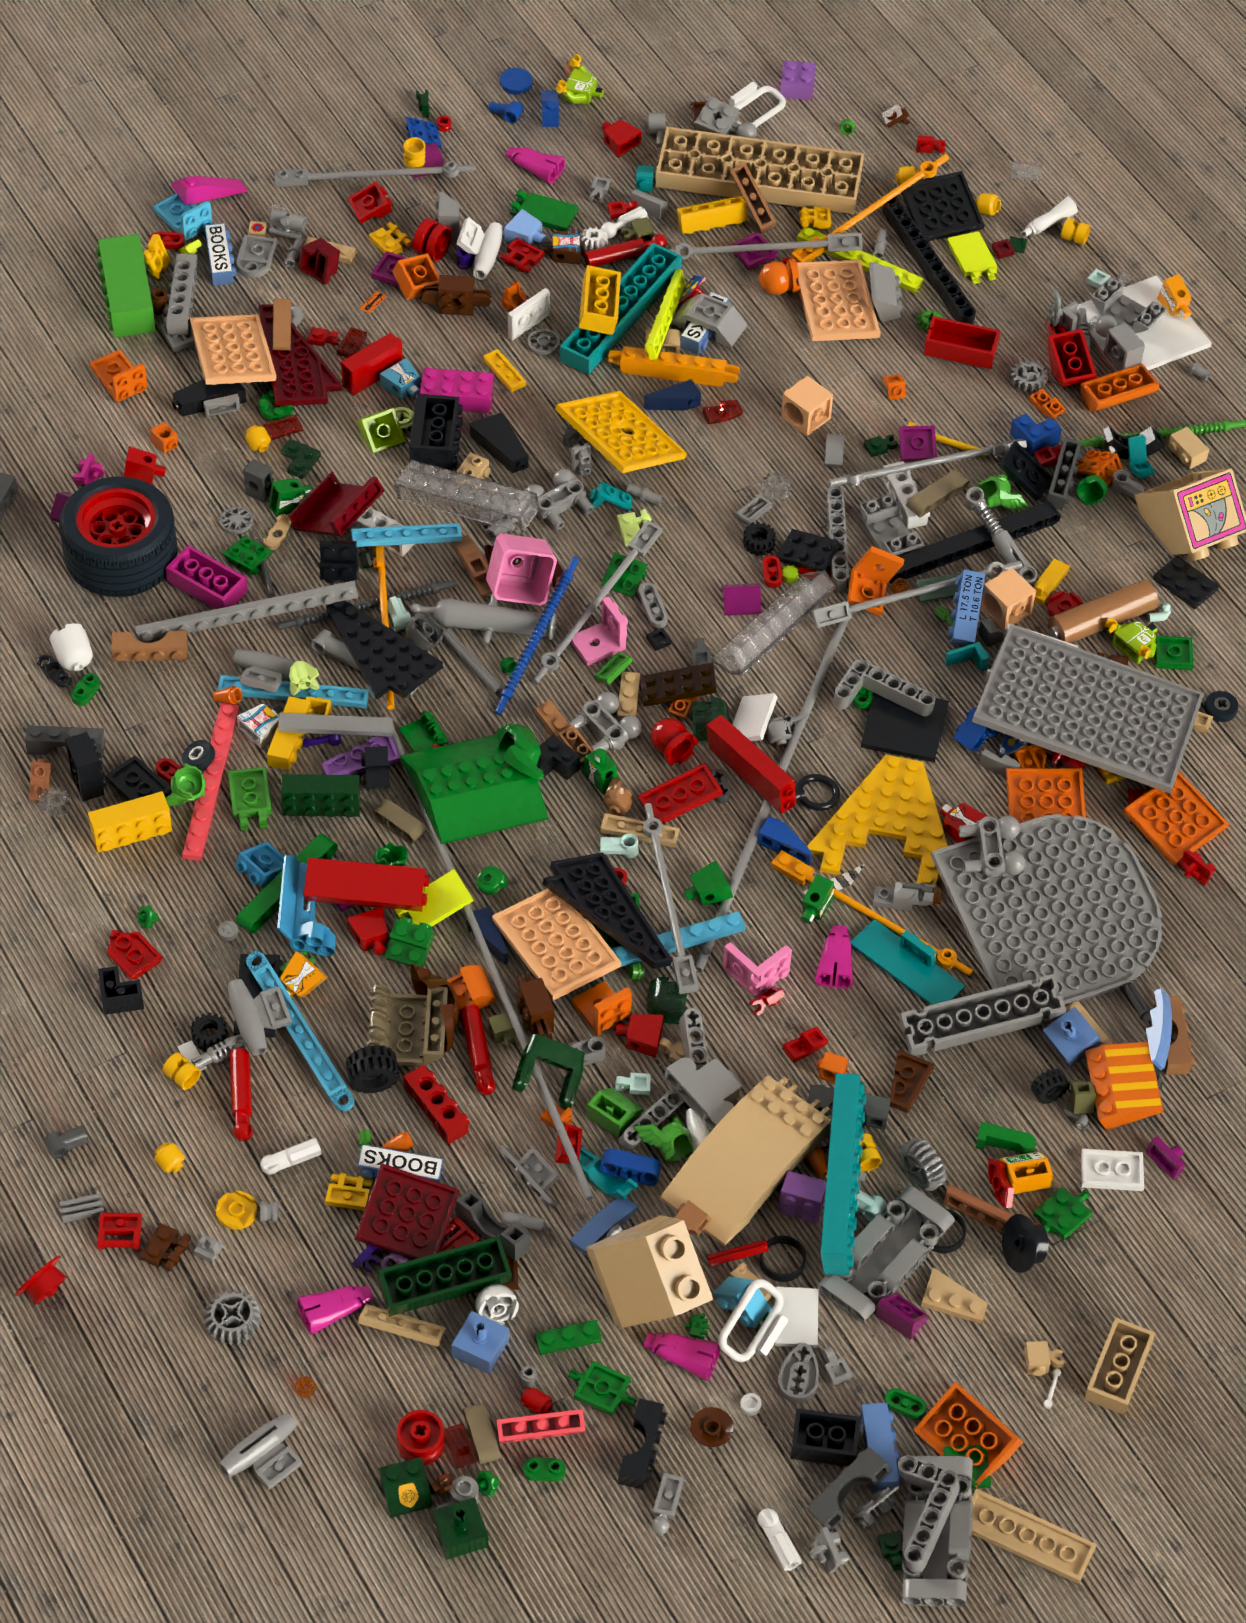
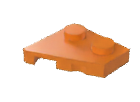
M1030 745L1012 753L1014 759L1021 764L1020 768H1045L1047 749Z

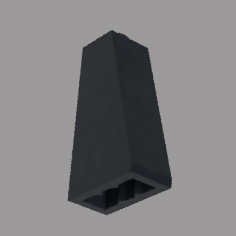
M202 379L172 393V406L182 416L204 412L203 401L238 394L239 403L247 402L246 390L240 383L211 385L206 384L205 380Z
M502 412L469 423L470 437L510 472L515 473L529 468V456Z

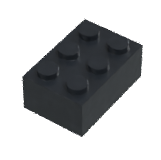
M87 732L66 738L70 772L82 801L105 795L104 787H106V782L103 777L105 774L101 765L103 761L100 753L95 751L97 747L94 739H90Z
M796 1408L790 1459L850 1466L857 1457L861 1417Z

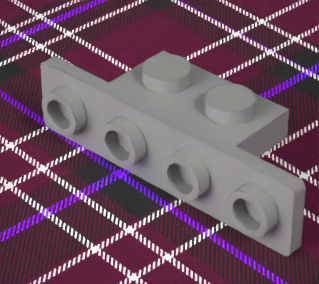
M501 1145L499 1148L504 1152L502 1157L508 1163L512 1162L516 1166L514 1170L522 1178L525 1176L528 1179L527 1185L534 1192L537 1190L541 1194L540 1200L547 1206L550 1204L557 1207L559 1204L547 1190L561 1176L535 1147H532L519 1160L509 1148Z

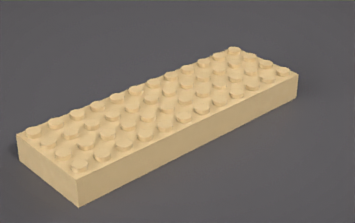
M667 127L657 166L655 187L730 198L742 196L730 170L746 163L767 203L813 209V206L830 208V211L855 214L865 153Z

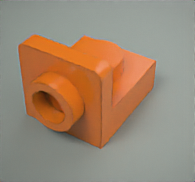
M900 374L883 377V384L888 389L889 400L906 397L905 380Z
M555 1104L562 1123L571 1124L573 1120L572 1109L568 1107L564 1110ZM546 1109L540 1116V1120L556 1130L550 1113Z

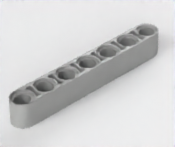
M836 485L828 488L826 501L828 538L838 540L840 543V547L830 562L832 589L836 592H843L847 589L849 578L843 488Z

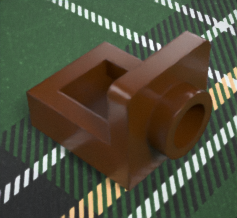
M899 103L882 113L888 128L902 120L906 124L910 123L908 120L910 115L907 109L902 108Z

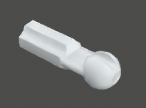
M640 206L620 216L616 223H604L601 229L607 233L608 239H611L616 235L617 230L631 228V221L647 217V212Z
M312 1138L275 1154L266 1155L261 1160V1170L265 1174L272 1175L282 1169L322 1155L319 1143L316 1138Z
M770 1508L761 1510L757 1518L758 1524L764 1530L784 1571L795 1569L802 1561L779 1521L778 1514Z

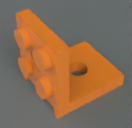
M871 546L851 570L848 603L855 605L885 597L886 585L904 565V559ZM884 604L865 609V611L880 616L883 613Z
M603 981L571 999L572 1005L597 1037L601 1035L603 1030L613 1029L617 1027L618 1022L631 1018L632 992L628 987L614 993L608 984Z

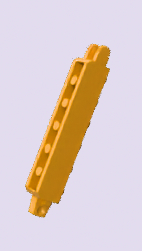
M623 346L621 351L610 350L608 355V362L620 365V371L625 374L681 382L692 379L695 384L716 387L723 386L724 382H737L739 378L737 374L740 372L738 366L727 364V360L664 351L659 352L657 359L650 360L645 349Z

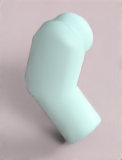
M1162 603L1160 605L1161 609L1157 613H1148V622L1166 620L1171 613L1170 604Z

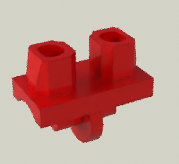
M1187 849L1184 851L1178 866L1185 871L1184 876L1186 878L1192 876L1203 886L1207 885L1216 867L1211 863L1206 864L1203 862L1201 855L1196 851L1191 852Z

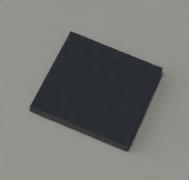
M963 171L918 180L901 192L910 216L927 241L977 231L985 227Z
M874 693L861 748L935 763L949 701L935 698L932 714L922 716Z

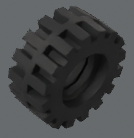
M756 522V524L751 523L750 526L746 527L743 534V546L747 552L750 551L752 555L756 553V556H759V554L763 556L765 553L769 554L774 549L776 533L774 528H771V525H766L764 522L762 524ZM754 537H763V538H765V540H763V541H757V540H755V539H753V538H754Z
M208 1013L206 1016L201 1014V1018L197 1016L195 1018L196 1021L192 1022V1041L200 1050L203 1048L206 1051L209 1047L227 1039L226 1022L223 1021L221 1016L218 1018V1014L212 1015ZM207 1028L217 1030L216 1034L212 1036H204L201 1032Z
M1053 1068L1051 1071L1049 1069L1046 1073H1041V1076H1037L1036 1080L1032 1082L1031 1090L1039 1103L1046 1104V1102L1051 1103V1101L1061 1098L1062 1094H1065L1069 1089L1070 1083L1062 1070Z

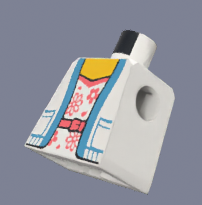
M260 704L237 716L238 728L262 749L273 739L279 724V713H283V709L277 706L270 710L265 704Z

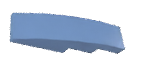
M1162 988L1154 991L1157 1007L1150 1010L1153 1026L1146 1028L1151 1061L1160 1071L1165 1068L1172 1034L1171 1001Z
M617 1198L587 1222L570 1239V1244L586 1256L588 1254L587 1246L604 1240L607 1232L618 1223L622 1226L639 1209V1206L628 1198L625 1200Z

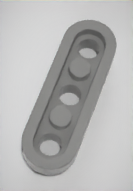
M642 583L639 586L638 595L649 623L654 628H663L668 623V615L658 590L653 583Z

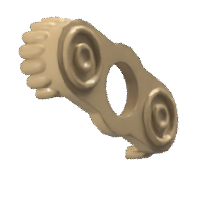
M281 514V516L276 517V524L269 530L268 537L263 538L266 548L275 550L286 538L291 526L288 515ZM275 531L283 533L281 537H274L272 534Z

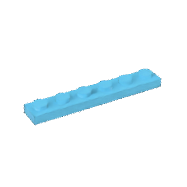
M460 523L351 529L352 541H357V547L462 542Z

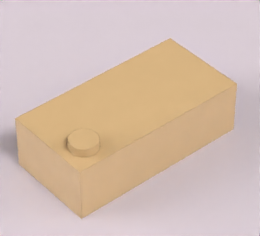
M1115 1317L1088 1385L1084 1400L1125 1415L1153 1344L1155 1332Z

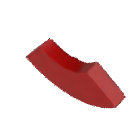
M989 1159L988 1177L995 1191L994 1196L1003 1207L1012 1208L1014 1187L1010 1185L1007 1179L1006 1163L997 1159Z

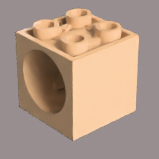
M806 376L783 393L781 418L802 434L808 436L831 419L833 394L809 376Z
M1010 568L1007 571L1001 572L997 577L985 582L980 608L1003 630H1006L1008 623L1014 625L1032 614L1036 590L1013 568Z

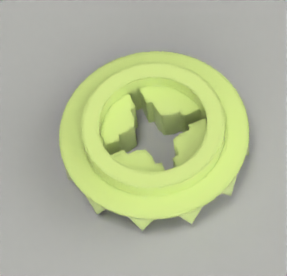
M407 407L394 408L400 427L406 430L408 427H412L414 412Z

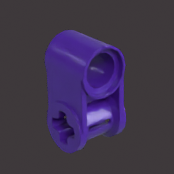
M458 246L457 266L460 269H469L472 266L474 254H468Z

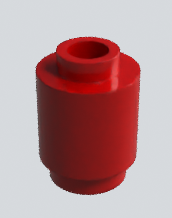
M527 1387L520 1399V1402L524 1403V1407L538 1415L550 1413L554 1405L552 1397L535 1387Z

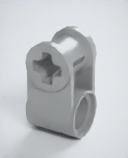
M593 1037L568 1045L585 1053L584 1066L601 1062L606 1057V1044L601 1037Z

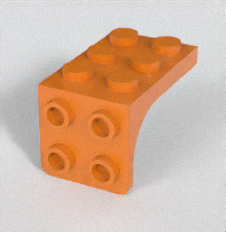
M120 349L89 363L91 370L117 403L148 389L144 364L133 366Z

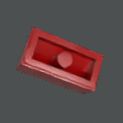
M563 1123L579 1161L582 1129ZM557 1134L555 1163H570L561 1139Z

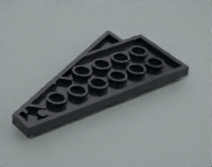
M346 600L326 606L328 615L375 699L378 700L390 690L405 698L443 668L442 661Z
M603 852L551 862L550 868L555 876L543 879L542 884L651 968L671 966L672 959Z

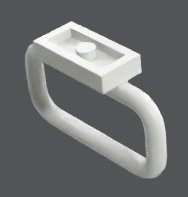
M751 82L730 97L729 105L741 110L766 92L779 100L778 105L752 122L757 128L781 111L786 105V100L775 88L763 86L757 90L758 85Z
M764 1279L753 1281L722 1328L718 1337L719 1347L733 1360L745 1362L754 1353L767 1356L788 1322V1319L783 1315H778L783 1306V1296L775 1286ZM758 1288H763L774 1296L775 1304L747 1350L740 1354L727 1344V1337Z

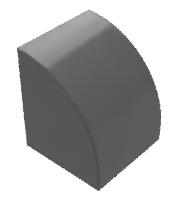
M984 619L980 621L978 635L987 647L1004 640L1003 633L993 620Z

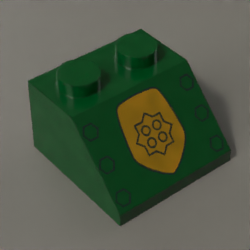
M421 1457L379 1468L380 1482L390 1518L433 1507L427 1475Z

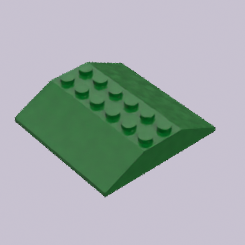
M507 733L502 738L499 747L500 738L495 734L400 756L441 844L548 819L538 780L523 774L503 759L508 748L515 745L514 739Z

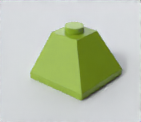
M394 408L370 414L356 420L361 436L373 454L406 442Z

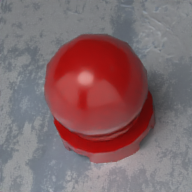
M664 718L658 721L651 732L652 745L664 755V759L671 766H673V763L678 762L680 765L687 761L694 754L692 750L695 745L698 746V739L691 732H687L684 724L675 718Z

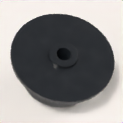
M1015 1214L1008 1219L1003 1230V1254L1012 1270L1018 1273L1027 1272L1034 1264H1039L1046 1258L1049 1247L1048 1235L1043 1225L1039 1222H1032L1024 1214Z

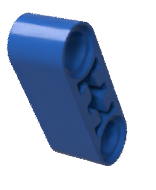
M609 1148L603 1153L600 1171L607 1176L623 1180L630 1178L636 1183L653 1186L658 1183L662 1165L660 1161L654 1158Z

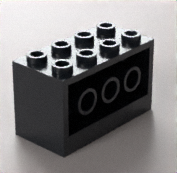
M416 395L409 445L410 471L453 474V468L457 467L458 457L455 455L459 454V443L457 442L461 439V430L459 428L462 427L463 417L459 416L462 415V405L459 404V397Z

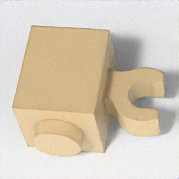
M1047 1341L1026 1342L1024 1356L1027 1375L1042 1376L1048 1374L1050 1364L1055 1368L1063 1367L1064 1360L1058 1361L1055 1359L1056 1357H1062L1063 1351H1049Z

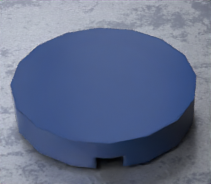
M511 68L501 74L500 86H502L505 92L518 95L521 92L530 90L532 87V76L524 69Z

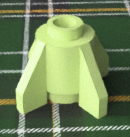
M304 661L293 663L289 673L292 696L300 692V689H319L318 682L315 679L319 676V673L315 667Z

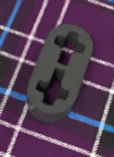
M714 769L711 773L714 778L718 777L720 779L718 784L723 790V794H725L715 798V801L719 803L728 802L731 796V789L726 773L721 769Z

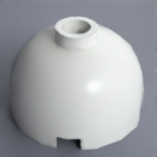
M491 1284L483 1288L479 1292L475 1303L477 1314L501 1325H504L505 1322L503 1321L509 1318L512 1320L517 1314L519 1303L512 1290L501 1284Z

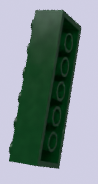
M496 1236L379 1269L377 1280L390 1317L478 1292L491 1284L502 1285L509 1283L512 1273L500 1237Z

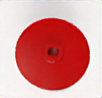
M56 1256L32 1275L14 1294L15 1297L26 1292L34 1305H37L46 1297L51 1298L58 1291L57 1287L67 1278L55 1266L61 1256Z

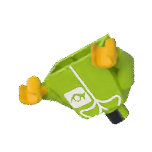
M575 54L569 63L572 67H577V69L574 68L567 82L560 80L557 83L556 92H563V101L571 102L572 104H590L593 96L603 97L604 89L597 87V78L590 74L583 64H580L581 57Z
M1112 618L1107 620L1104 626L1109 628L1108 631L1110 633L1114 632L1112 645L1138 665L1143 659L1147 660V658L1154 657L1157 647L1155 643L1157 627L1153 623L1144 626L1139 621L1118 624Z

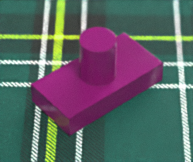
M1158 1136L1151 1140L1146 1153L1173 1180L1178 1178L1185 1166V1163L1179 1158L1183 1155L1182 1148L1178 1145L1169 1148Z

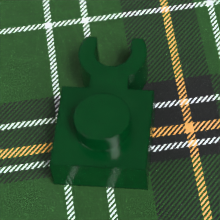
M888 435L885 439L878 436L864 440V446L869 455L875 457L887 453L888 449L897 448L898 442H892L894 435Z

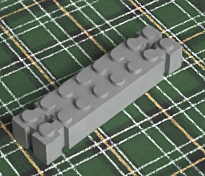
M1055 974L1039 977L1038 983L1035 984L1032 983V980H1027L924 1007L921 1013H917L916 1009L900 1013L899 1022L903 1035H907L906 1044L909 1054L919 1056L926 1054L927 1048L932 1047L935 1052L1040 1025L1044 1018H1048L1049 1022L1056 1021L1066 1013V1007L1062 995L1057 996L1059 986Z

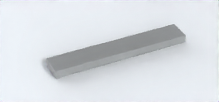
M279 713L278 732L393 737V718Z

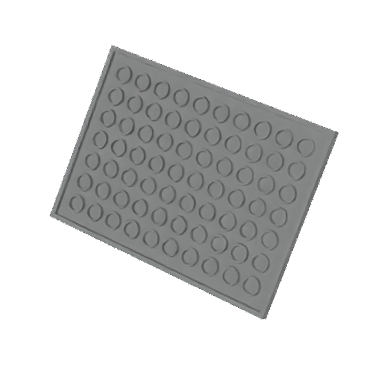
M1010 624L972 722L1171 794L1204 693Z

